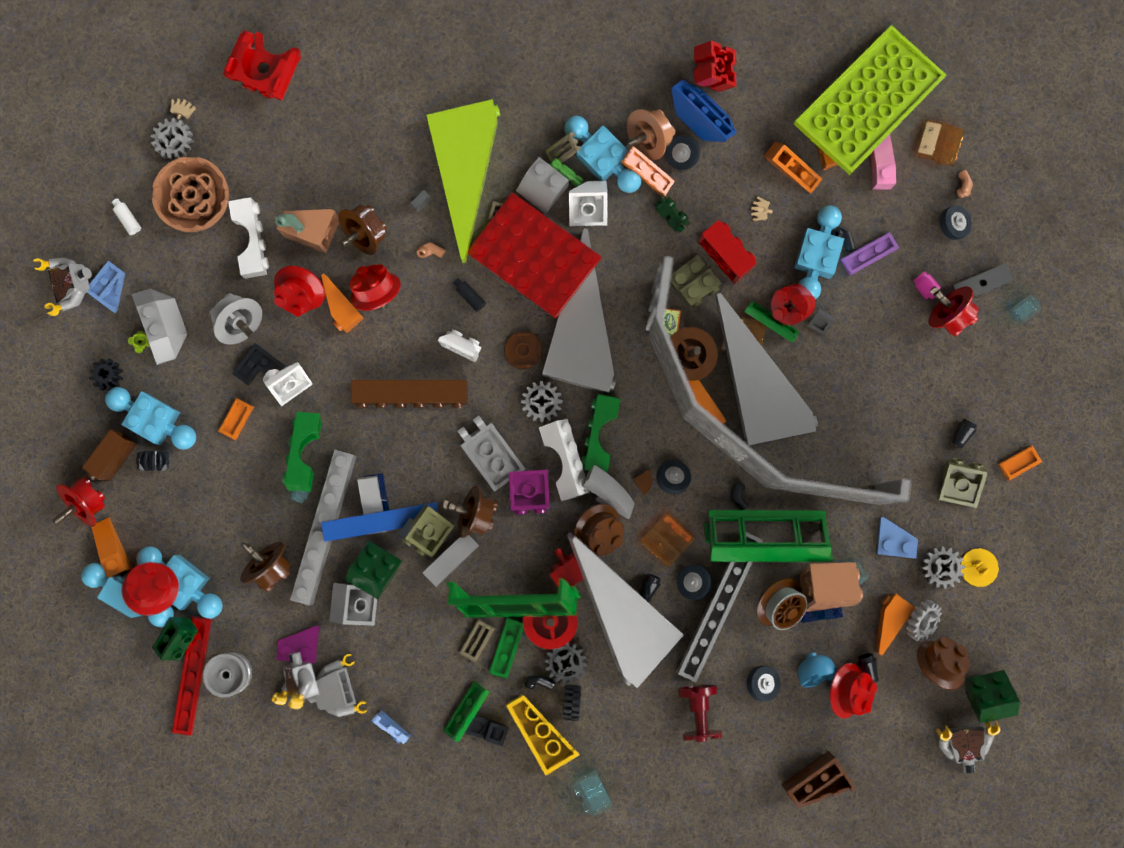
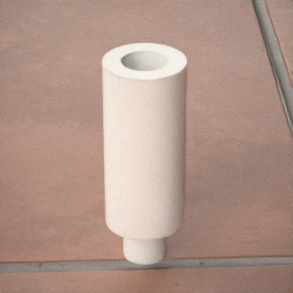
M119 199L113 200V211L128 234L134 235L140 231L141 226L124 202L121 203Z

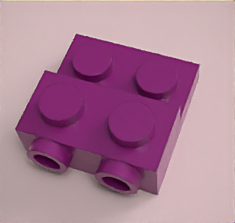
M548 470L509 472L511 511H515V515L527 514V510H534L535 514L546 513V509H550Z

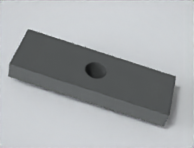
M1002 264L951 287L954 291L960 287L968 286L972 288L974 298L1012 282L1013 279L1006 264Z

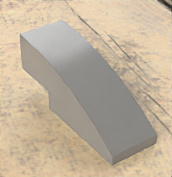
M594 465L587 473L582 487L596 494V501L612 506L617 513L629 519L635 505L634 501L613 477Z
M469 534L465 538L457 539L423 574L437 587L479 545Z

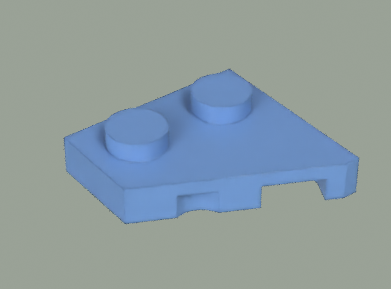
M107 261L89 284L90 290L87 293L116 313L118 311L125 273L113 263Z
M880 517L876 554L916 558L918 539L886 518Z
M382 710L371 720L379 728L389 733L391 738L397 743L401 742L404 744L411 736Z

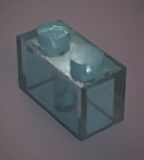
M595 768L574 778L575 784L572 786L576 795H581L584 802L581 804L586 814L590 813L593 818L613 807V803Z

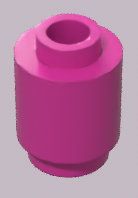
M923 272L913 280L916 284L915 287L925 299L930 298L933 300L935 298L930 292L934 286L938 289L941 288L931 274Z

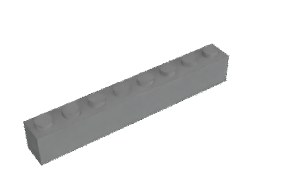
M334 450L290 599L291 601L306 605H313L332 542H324L321 522L339 518L357 457L355 455Z
M745 532L747 542L763 541L762 539ZM752 562L727 563L676 671L679 675L695 683L697 682Z

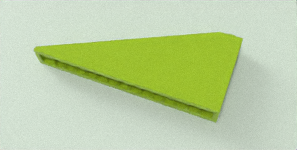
M493 99L427 115L462 263L467 261L497 129V117L500 116L498 105H494Z

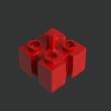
M708 41L694 47V62L697 64V68L693 71L694 84L703 87L709 86V89L717 92L736 87V72L733 71V66L736 65V50L727 46L721 48V44L714 41Z
M561 548L554 551L560 562L550 568L553 571L550 573V576L559 587V579L562 578L570 587L582 581L583 576L574 552L566 557Z

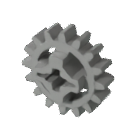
M172 118L171 122L165 119V124L158 122L159 128H153L156 134L151 135V138L155 140L151 143L156 147L155 151L158 154L161 153L160 155L163 158L168 156L170 160H173L174 156L177 159L180 158V154L186 156L185 150H191L189 144L194 143L189 138L193 136V133L189 131L188 125H184L182 120H179L177 123L175 118ZM178 129L182 130L183 135L179 134ZM161 143L165 144L166 149L162 147Z
M540 381L539 386L534 382V388L527 387L528 394H522L526 398V400L521 401V404L526 405L523 411H528V418L534 416V422L538 418H540L541 423L544 422V418H547L550 422V416L557 417L555 411H561V408L558 406V404L563 403V400L558 399L561 393H555L557 387L550 388V382L546 386H544L543 381ZM538 390V394L534 398H530ZM545 390L549 391L554 398H549L545 394ZM541 397L544 398V401H547V403H544L543 407H540V404L536 403L537 401H540ZM530 406H535L539 414L533 412ZM549 406H554L549 413L545 414V410Z
M939 547V551L937 548H932L933 554L926 553L928 559H922V562L926 563V565L921 567V569L926 570L923 577H929L928 584L934 582V587L938 588L941 584V588L946 589L947 584L949 587H954L953 582H961L958 577L964 576L961 569H964L965 566L960 565L963 558H957L959 552L952 553V548H947L945 551L944 547ZM942 554L947 555V557H945L943 560L941 558H938L937 556ZM941 564H945V566H944V568L946 569L945 571H941V569H942V566H940ZM942 576L949 578L945 581L938 580Z
M926 600L925 603H920V607H915L911 613L912 618L907 621L909 625L906 629L908 630L907 634L910 635L909 637L922 642L923 639H928L929 634L932 635L935 632L937 623L941 621L939 617L942 615V612H940L941 607L932 600Z

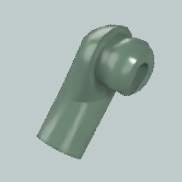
M280 214L275 218L276 225L282 227L292 226L297 233L302 232L305 228L294 214Z

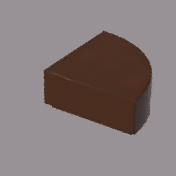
M649 469L633 479L643 495L647 494L652 486V474Z

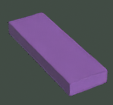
M888 232L840 259V262L847 274L851 276L899 249V246L891 233Z

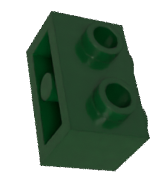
M170 617L152 648L160 660L180 661L198 629L190 618Z

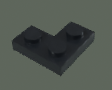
M255 343L232 374L249 386L260 371L266 374L269 370L277 369L281 371L287 366Z

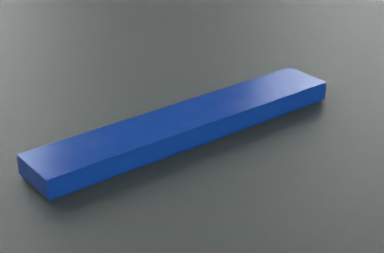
M437 502L426 504L438 513ZM425 504L321 522L324 542L403 528L409 518L414 520Z

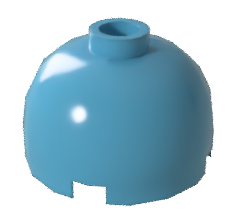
M816 653L806 655V659L798 667V679L801 687L803 686L804 688L821 685L822 683L820 682L826 679L829 682L833 680L837 672L833 661L829 657L817 655Z

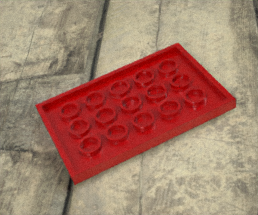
M514 193L510 194L468 250V255L555 319L602 259L598 253Z

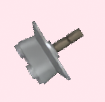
M232 293L227 294L210 310L215 337L224 344H237L247 338L250 339L255 334L254 331L259 327L262 319L260 305L253 299L242 298Z

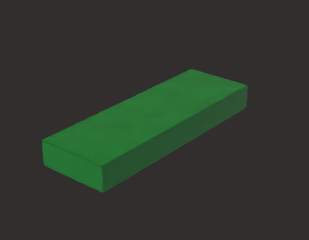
M751 301L744 311L791 343L794 342L799 333L791 325L775 320L773 313L754 301Z
M509 617L506 618L489 670L490 674L505 679L508 678L524 629L523 622Z
M474 681L443 732L454 741L459 742L490 691Z

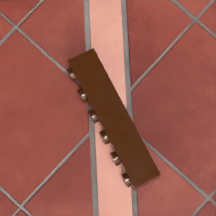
M351 380V403L356 405V408H368V405H375V408H387V405H394V408H406V405H414V408H425V405L433 404V408H444V404H452V408H463V404H468V381Z

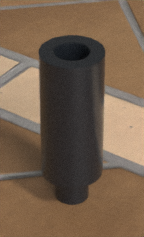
M458 278L453 282L457 287L456 291L476 312H479L486 305V302L466 281L462 282Z

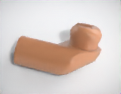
M967 170L958 173L962 182L961 188L957 189L959 198L969 196L973 187V182Z
M429 242L418 247L416 253L420 258L432 254L442 258L446 250Z

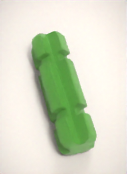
M555 158L551 161L550 166L571 181V184L575 187L581 185L583 182L582 177L575 175L574 171L565 164H561L562 162Z

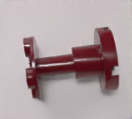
M692 685L678 689L679 697L689 698L690 712H694L696 731L684 733V741L695 739V742L707 741V737H711V739L722 738L721 730H708L706 711L710 710L708 696L718 694L717 685Z

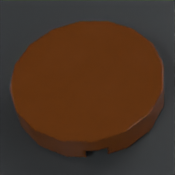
M521 331L514 333L507 340L504 352L510 365L517 369L525 370L532 368L539 362L542 355V346L539 339L532 333Z

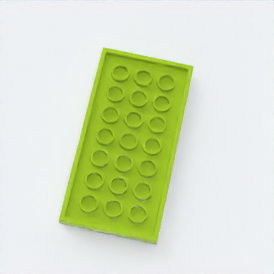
M891 25L794 122V125L850 175L946 77V74Z

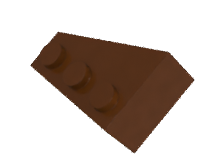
M830 751L781 784L797 808L822 801L821 799L829 796H838L839 793L848 790H857Z

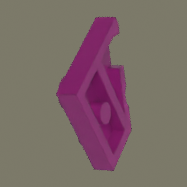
M317 625L278 640L276 660L290 661L288 654L300 652L303 662L315 664L320 626Z

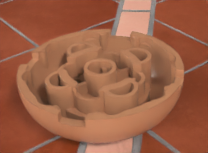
M181 157L171 161L160 170L153 183L152 203L156 213L167 225L179 231L199 232L210 228L221 219L228 206L229 188L224 175L213 163L200 157ZM192 181L198 182L196 187H192L190 184ZM179 193H182V200H177ZM205 194H210L208 199L203 200ZM194 206V212L189 213L190 207Z

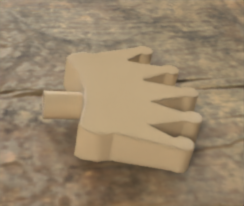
M172 99L170 112L177 115V120H180L181 116L189 119L190 115L196 110L194 106L190 109L192 104L189 102L186 105L187 101L185 99L181 104L180 99H177L176 103Z
M757 197V200L760 202H753L758 207H751V210L756 211L751 216L758 217L753 219L754 222L765 221L768 218L767 213L772 214V210L768 209L770 202Z

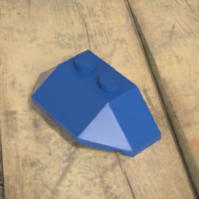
M684 79L672 87L676 115L702 141L726 142L736 134L737 131L733 126L730 116L702 89L688 84Z

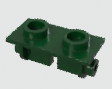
M660 197L662 202L658 201L655 203V210L663 219L668 215L671 216L667 223L675 232L680 233L685 229L683 225H690L689 217L682 210L678 211L675 207L676 203L670 197Z

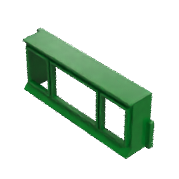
M709 510L708 523H704L705 543H709L711 561L833 562L832 547L826 523V511ZM715 521H738L740 542H717ZM744 521H792L795 543L747 542ZM799 521H820L821 543H802Z
M563 578L559 579L558 594L469 596L455 582L446 583V586L449 588L447 605H454L465 615V618L576 615L577 598H581V593L575 587H570Z

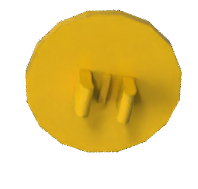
M979 548L968 551L960 565L965 566L964 569H961V572L964 574V580L976 587L991 584L998 575V561L991 552Z

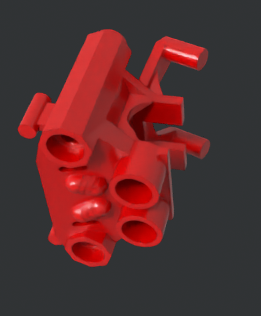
M243 30L238 36L222 75L232 81L243 82L242 86L253 92L258 90L259 94L267 98H275L282 101L296 66L301 59L300 49L294 47L288 49L283 54H271L264 48L263 34L256 32L254 50L251 48L254 42V34ZM261 63L269 65L267 73L262 74L259 72L258 67Z

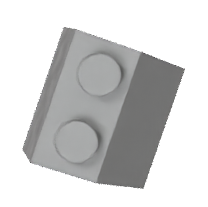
M538 157L526 172L516 192L546 214L567 189L569 180Z
M333 583L329 622L374 626L377 599L352 584Z

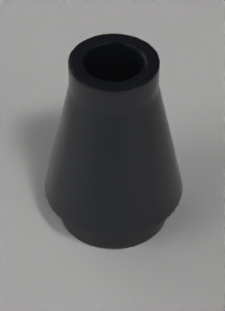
M963 418L962 422L958 424L952 443L963 448L977 431L975 430L977 425Z
M650 573L643 577L640 596L648 603L661 585V578Z
M873 653L860 655L857 663L861 671L869 674L873 682L877 683L879 681L877 658L874 657Z

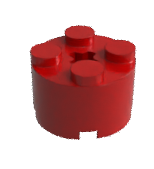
M791 284L775 292L771 301L774 319L786 325H795L804 321L815 309V297L800 284Z

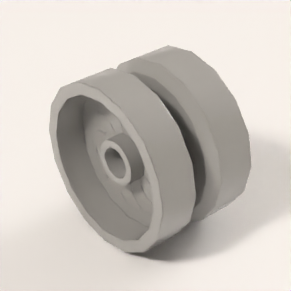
M226 652L213 657L206 664L203 671V681L206 688L218 697H230L244 691L252 679V667L249 660L237 652Z

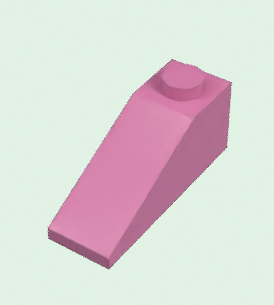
M890 134L871 153L872 190L892 189L896 184V164Z

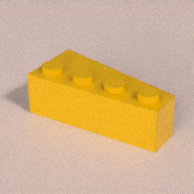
M521 694L505 704L545 775L580 755L524 695Z

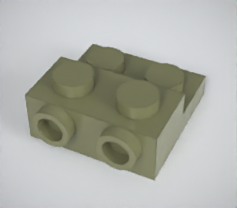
M698 255L670 275L671 285L689 308L693 306L697 308L705 302L703 298L707 295L713 296L720 290L721 282L712 270L706 267Z
M959 458L946 460L941 477L943 480L937 498L942 501L977 508L988 474L987 470L983 467V464L978 462H971L970 465L965 464L964 460Z
M425 504L414 520L409 518L398 534L403 536L401 541L408 546L414 544L416 546L414 550L422 556L426 553L433 557L454 528V525Z

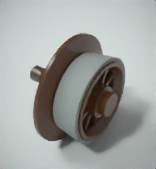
M784 578L764 588L756 607L758 620L762 624L774 626L778 630H786L796 625L807 610V599L802 594L801 585L794 579Z

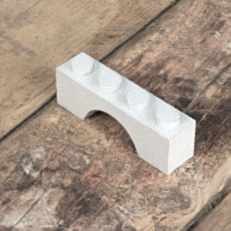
M251 197L228 201L231 220L235 224L246 227L250 236L247 249L238 256L240 275L245 279L267 275L266 269H269L267 257L264 258L263 253L266 250V245L260 235V232H263L261 221H258L257 214H260L258 203H255Z
M568 419L555 421L539 427L544 446L556 450L562 460V474L556 482L561 501L590 493L589 490L582 487L586 477Z

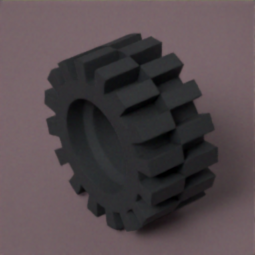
M566 684L563 720L579 721L581 685Z

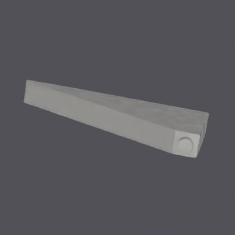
M584 228L581 242L591 248L588 229ZM594 268L559 314L542 375L609 394L610 390L614 391L616 379H613V364Z
M721 293L716 294L715 300L745 444L753 445L815 432L816 427H818L817 417L813 416V412Z
M569 532L567 535L617 670L623 675L621 679L628 686L632 683L638 688L683 637V634Z

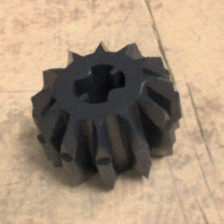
M100 359V364L93 363L95 370H89L91 373H94V375L89 377L90 380L94 381L93 386L99 387L102 391L106 388L108 390L112 389L113 385L118 387L119 383L117 380H123V377L119 376V374L124 372L123 369H118L120 364L117 362L113 363L112 359H107V361ZM108 371L109 375H106L107 378H104L105 372Z
M139 451L136 458L137 469L140 471H166L169 469L170 464L169 453L166 451Z

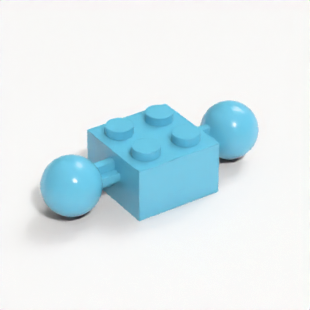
M570 117L564 126L566 135L574 132L575 136L573 138L584 143L580 147L581 150L576 153V158L599 181H606L614 173L618 177L617 184L623 192L632 193L638 190L641 185V177L636 172L625 169L621 163L628 149L604 126L592 136L588 132V123L583 117Z
M832 205L824 206L818 212L817 221L821 226L820 231L807 228L804 232L794 269L807 272V277L801 279L798 284L808 289L815 299L821 293L818 276L830 279L835 274L844 238L830 235L832 229L838 227L842 220L840 210Z
M115 387L107 392L105 402L109 409L116 412L124 410L129 412L121 425L157 445H162L167 435L171 436L173 445L178 449H189L195 444L196 433L193 428L187 425H180L178 427L174 425L181 413L142 391L135 402L131 401L129 392L124 388Z
M147 546L138 552L136 558L138 565L145 562L160 563L169 567L176 574L179 582L178 596L173 603L179 610L187 609L191 602L194 601L197 603L199 614L204 618H215L221 613L223 603L220 597L215 594H203L201 592L210 578L184 557L174 555L165 564L162 561L161 552L155 547Z
M91 563L84 567L81 573L83 583L90 588L103 587L97 597L98 599L130 618L143 616L130 610L122 598V584L127 575L108 578L103 566L99 563ZM170 606L159 614L148 615V619L156 627H165L170 617H174V611Z

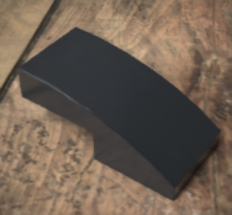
M475 715L465 734L503 746L509 727Z

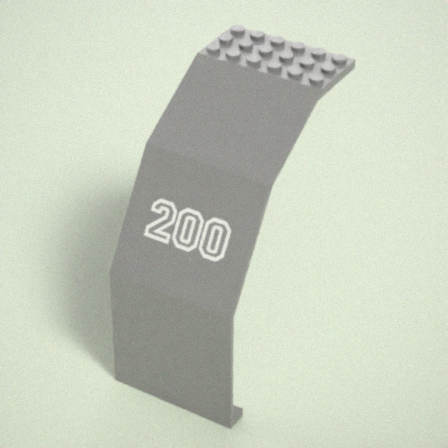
M665 257L663 262H659L652 284V297L648 311L650 314L647 319L646 331H649V339L681 415L687 422L765 488L876 505L908 501L911 480L906 479L876 484L873 491L785 478L703 409L695 400L663 324L673 258Z

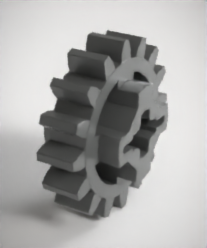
M568 642L565 646L552 649L553 653L547 652L550 659H545V663H549V666L545 669L551 670L550 678L554 675L556 676L555 682L562 679L564 685L566 680H569L572 684L573 678L580 680L578 674L585 673L582 667L587 666V663L582 662V660L586 658V655H580L583 649L576 650V643L571 647ZM561 650H568L564 655L557 654ZM574 654H576L579 659V665L574 663ZM570 655L569 663L571 665H567L563 669V671H561L563 665L561 660H566V658H568V656ZM553 660L558 663L559 669L557 672L553 667ZM572 670L575 672L571 675L564 676L565 672Z

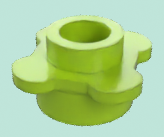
M138 331L133 337L128 339V343L133 345L137 353H142L144 348L150 347L147 336L143 331Z

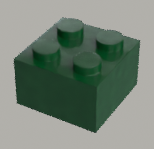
M369 541L350 566L345 580L379 600L397 574L402 560Z
M1005 670L966 678L965 693L980 724L1018 716L1020 700Z

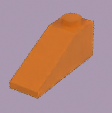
M775 141L763 156L810 194L822 181V178L782 143Z
M323 273L321 277L331 316L335 319L333 324L340 332L344 330L348 333L364 318Z
M110 517L91 527L99 559L107 577H117L131 571L133 568Z
M894 593L888 594L882 601L883 606L880 611L875 653L879 655L884 654L915 609L913 605Z

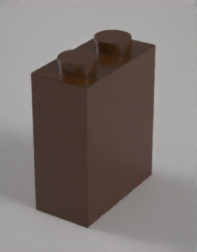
M110 429L82 468L87 471L86 475L93 480L111 481L138 443L123 432Z

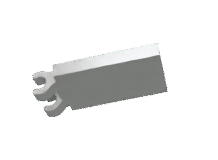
M477 416L473 421L478 426V430L471 435L468 434L464 427L457 431L465 441L460 446L495 492L509 482V472L524 471L525 468L494 425L490 423L486 426L481 417Z

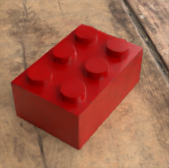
M718 220L701 234L698 243L735 285L753 270L757 264L755 261L756 257L752 252H747L744 249L743 242L740 238L734 237L731 234V229L725 222L722 223Z

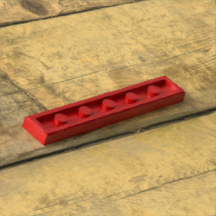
M191 616V621L198 629V632L185 651L172 733L189 736L193 735L212 618L208 619L199 616Z

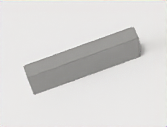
M377 475L358 478L363 515L382 512L383 506Z

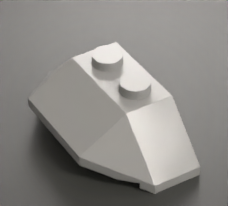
M153 289L132 294L156 364L159 365L175 360L187 336V331L175 298Z

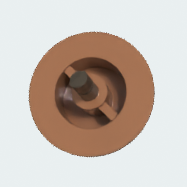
M643 109L635 110L627 120L629 144L626 148L629 149L634 146L649 160H658L664 155L666 146L671 143L675 135V129L660 109L650 112Z

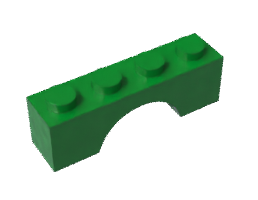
M598 395L597 399H593L591 410H594L595 413L594 418L590 417L588 429L592 430L590 437L586 436L584 447L588 448L587 456L583 455L582 459L585 472H589L596 465L608 473L611 455L606 453L600 446L598 435L605 423L617 419L621 398Z
M296 412V418L292 419L293 436L289 437V447L291 448L290 454L286 455L285 461L288 466L287 471L283 473L282 482L289 491L311 492L314 473L311 467L301 461V454L308 443L320 438L322 426L320 413Z

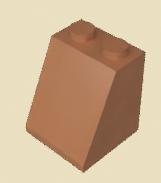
M332 209L284 211L283 214H294L305 228L302 232L297 233L292 226L282 227L276 225L277 230L287 239L326 254L339 225L336 212Z
M856 562L810 564L799 574L802 594L807 599L806 612L855 606L861 602L863 591L859 587L860 571L856 567Z

